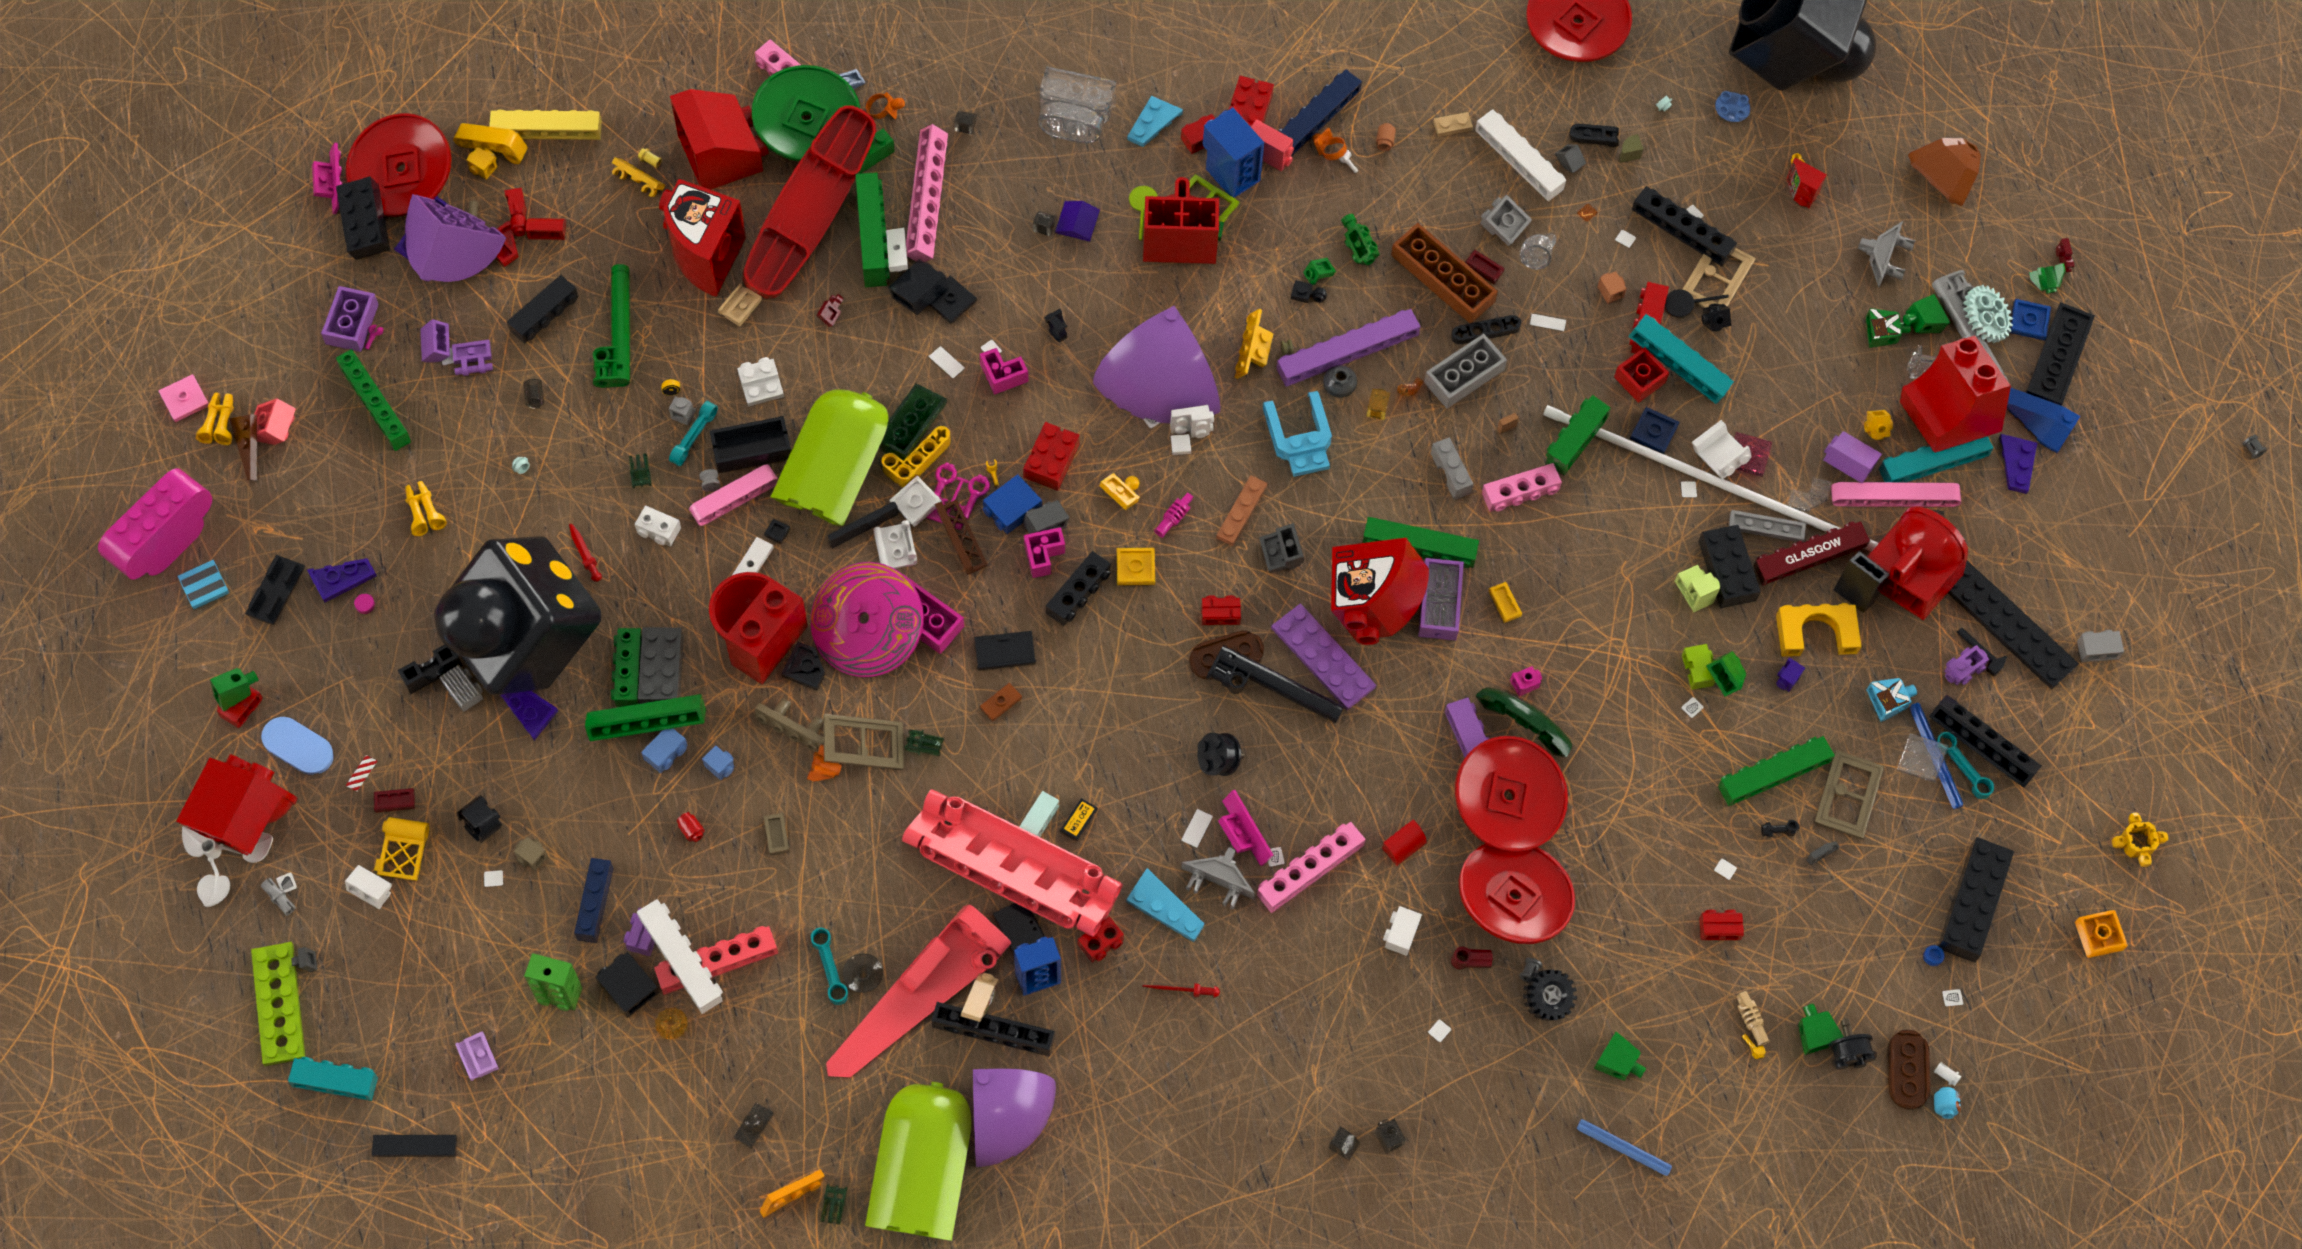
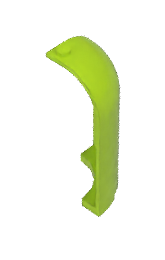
M835 389L821 395L813 404L771 494V498L785 506L802 511L803 508L812 510V515L832 525L843 526L885 435L888 425L886 407L872 399V396L865 392L860 394L854 391Z
M931 1082V1086L923 1084L906 1086L893 1097L884 1118L865 1223L866 1227L952 1241L972 1124L968 1102L961 1093L953 1089L943 1088V1083Z

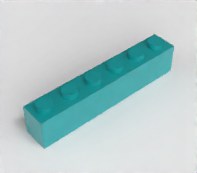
M1647 314L1638 322L1628 336L1642 348L1645 347L1655 358L1715 404L1724 397L1734 383L1727 374L1722 373L1711 362L1705 360L1697 351L1691 349L1684 341L1678 339L1668 329L1661 326L1654 318Z
M1988 436L1936 453L1933 452L1930 446H1922L1913 452L1906 451L1898 457L1885 458L1878 470L1884 482L1907 483L1988 457L1994 447Z

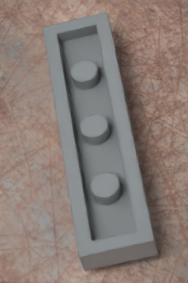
M1735 510L1730 512L1729 526L1739 525L1740 531L1743 533L1794 542L1804 541L1806 523Z

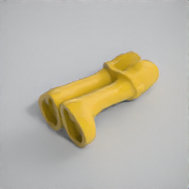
M220 393L213 394L208 404V414L205 422L196 433V439L199 442L210 444L214 437V440L221 445H230L232 443V435L227 430L229 416L234 410L232 394H225L223 405H220ZM218 414L220 415L219 420L213 433L214 422L216 419V415Z
M419 481L417 483L421 494L414 496L411 486H405V501L409 504L413 514L411 532L414 536H422L428 532V526L420 509V504L424 506L431 529L440 530L447 524L445 517L437 513L432 504L431 491L427 489L423 481Z

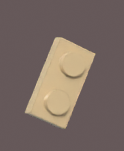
M1468 112L1434 118L1433 120L1438 137L1468 132L1473 129Z

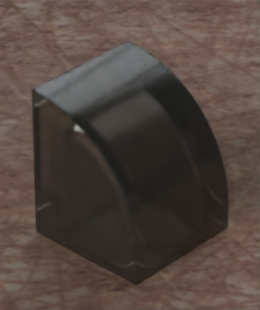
M959 110L954 121L955 131L973 134L977 114Z
M1038 211L1033 221V231L1051 236L1057 216Z
M1340 1126L1329 1144V1149L1350 1161L1360 1142L1353 1134Z

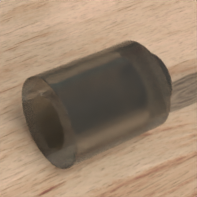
M539 379L524 381L525 405L531 409L540 408L544 404L542 381Z

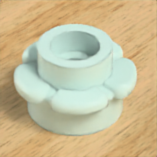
M1666 95L1656 104L1659 108L1658 111L1663 110L1665 112L1672 105L1670 103L1672 98L1669 99Z
M517 457L512 463L513 471L518 474L525 473L530 467L526 457Z

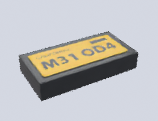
M1081 798L1060 829V832L1078 841L1098 811V808Z

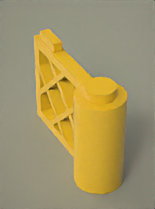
M392 817L383 822L382 832H385V839L381 857L376 859L374 868L378 876L411 881L418 880L425 842L429 836V823ZM389 842H397L401 848L391 855L388 851ZM411 845L419 846L418 853L410 857L406 849ZM404 852L408 860L399 866L394 857ZM392 860L397 868L391 872H384V865ZM412 863L415 867L413 876L405 875L402 868Z

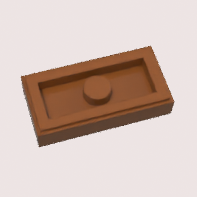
M1008 683L980 705V709L993 722L1022 699V695Z

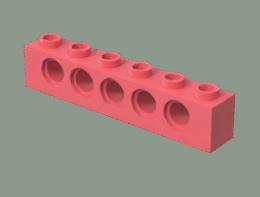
M760 926L755 928L754 932L748 934L741 933L729 941L721 940L715 946L697 949L696 952L702 960L700 962L703 968L707 967L712 977L778 954L770 927ZM752 942L759 943L756 948L749 947ZM732 949L740 950L737 955L730 954ZM715 955L721 957L717 962L711 961V958ZM667 961L660 962L658 966L654 967L663 995L684 988L678 977L672 975L674 971Z

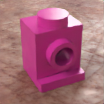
M1533 666L1517 673H1512L1510 682L1520 697L1538 689L1542 676L1538 669L1534 670Z

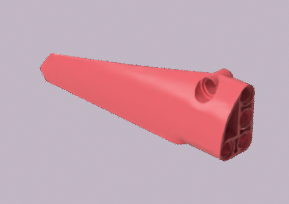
M971 905L963 906L939 936H936L929 942L826 1062L827 1075L848 1078L853 1076L935 1010L937 1002L945 1003L976 979L979 973L982 974L987 969L994 967L999 957L1010 946L1011 941L975 907ZM983 955L989 958L987 966L982 962Z

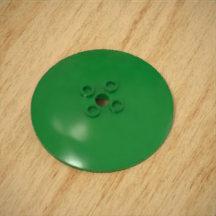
M798 65L780 70L763 82L756 92L752 103V121L758 137L771 151L784 158L800 161L813 140L839 108L851 105L860 108V103L854 89L840 75L823 67ZM803 115H809L811 116V119L803 120L801 117Z

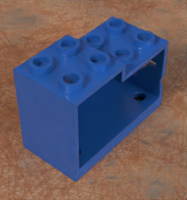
M1233 107L1228 111H1223L1214 120H1209L1204 125L1203 146L1207 150L1206 170L1228 195L1235 198L1261 181L1264 141Z

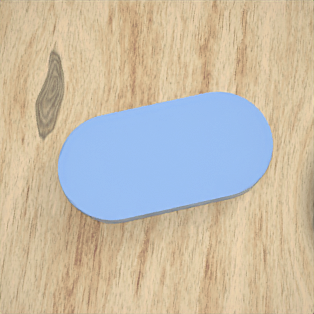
M277 717L269 721L263 728L261 739L265 748L307 775L320 774L331 766L334 755L330 743L289 717Z

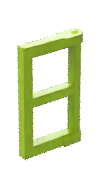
M1195 174L1190 179V189L1197 182L1211 191L1206 198H1214L1215 195H1218L1231 203L1222 215L1219 216V221L1225 222L1239 205L1238 200Z

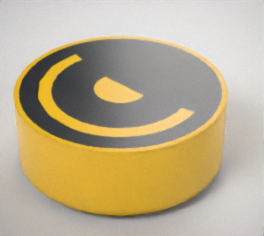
M669 379L661 384L662 393L672 396L681 391L680 383L677 380Z

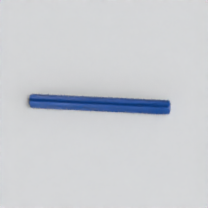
M1920 703L1912 704L1909 709L1953 809H1958L1963 805L1962 799Z

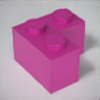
M997 348L980 354V366L994 395L1029 382L1028 370L1021 356L1003 362Z
M1061 527L1024 535V547L1032 578L1051 575L1049 557L1065 554V541Z

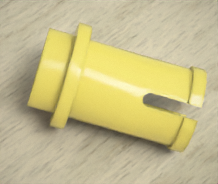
M642 148L638 154L641 162L645 161L656 169L662 163V158L651 153L648 148Z

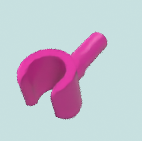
M377 325L369 327L370 336L364 348L369 350L375 337L383 333V327H378L376 332Z

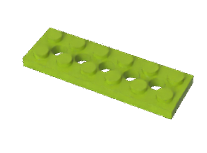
M287 942L251 949L263 1065L270 1066L294 1061V1058L301 1059V1057H305L296 966H292L291 958L295 957L293 943ZM273 961L279 962V967L276 970L269 969V965ZM275 980L281 981V986L278 989L271 988V984ZM277 999L283 1000V1005L280 1008L273 1007V1003ZM278 1019H285L284 1026L275 1027V1022ZM280 1038H287L288 1041L285 1046H277V1041Z

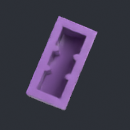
M432 319L420 329L423 362H440L450 357L449 324Z

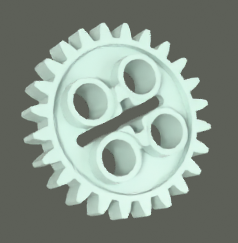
M1984 285L1977 286L1967 292L1968 295L1965 296L1966 301L1963 302L1967 307L1963 310L1968 313L1965 317L1970 320L1968 324L1973 325L1972 331L1976 330V335H1981L1982 340L1987 339L1988 343L1991 341L1993 343L2000 342L2008 337V333L2011 332L2010 327L2013 326L2009 321L2013 320V318L2009 316L2011 311L2007 310L2008 304L2003 303L2005 298H2000V293L1995 294L1994 288L1990 289L1988 285L1986 287Z

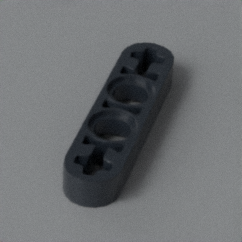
M1509 315L1459 325L1453 329L1451 339L1455 344H1466L1482 334H1485L1488 339L1515 334L1520 330L1521 319L1516 315ZM1510 322H1513V324H1516V326L1513 327L1512 325H1509V324H1510ZM1498 325L1500 330L1492 331L1490 326ZM1479 328L1483 333L1476 335L1472 330ZM1460 332V334L1463 335V337L1460 338V336L1457 335V333Z

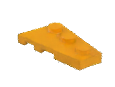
M820 1169L767 1195L760 1209L763 1218L793 1200L800 1198L808 1191L817 1190L825 1177L822 1170Z

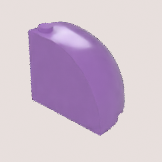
M412 194L405 224V246L409 262L422 280L443 282L463 280L479 273L496 258L506 239L500 231L494 227H487L485 221L448 204L443 207L435 203L433 199Z
M973 1069L976 1167L1001 1163L1003 1160L1018 1155L1035 1141L1046 1126L1054 1106L1056 1082L1052 1077L1039 1072L1020 1069Z

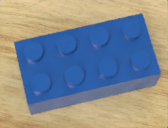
M1042 937L1036 943L1030 945L1024 943L1014 950L1015 975L1023 996L1061 984V958L1053 937Z

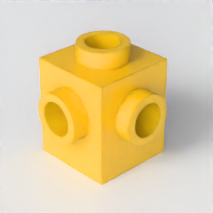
M1886 410L1867 411V421L1864 422L1865 432L1875 440L1890 437V430L1893 429L1891 415Z

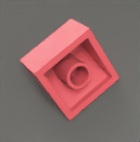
M277 398L257 405L254 415H257V442L272 445L284 442L288 438V430L294 421L296 408Z

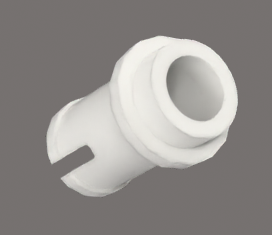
M1942 1062L1934 1071V1073L1948 1081L1949 1085L1952 1084L1953 1086L1962 1077L1958 1071L1954 1072Z

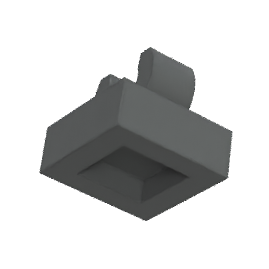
M306 947L299 948L298 956L291 958L292 966H298V969H303L310 973L317 971L316 952Z

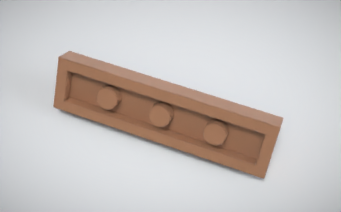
M1250 475L1218 531L1217 539L1231 546L1235 544L1267 487L1266 482Z

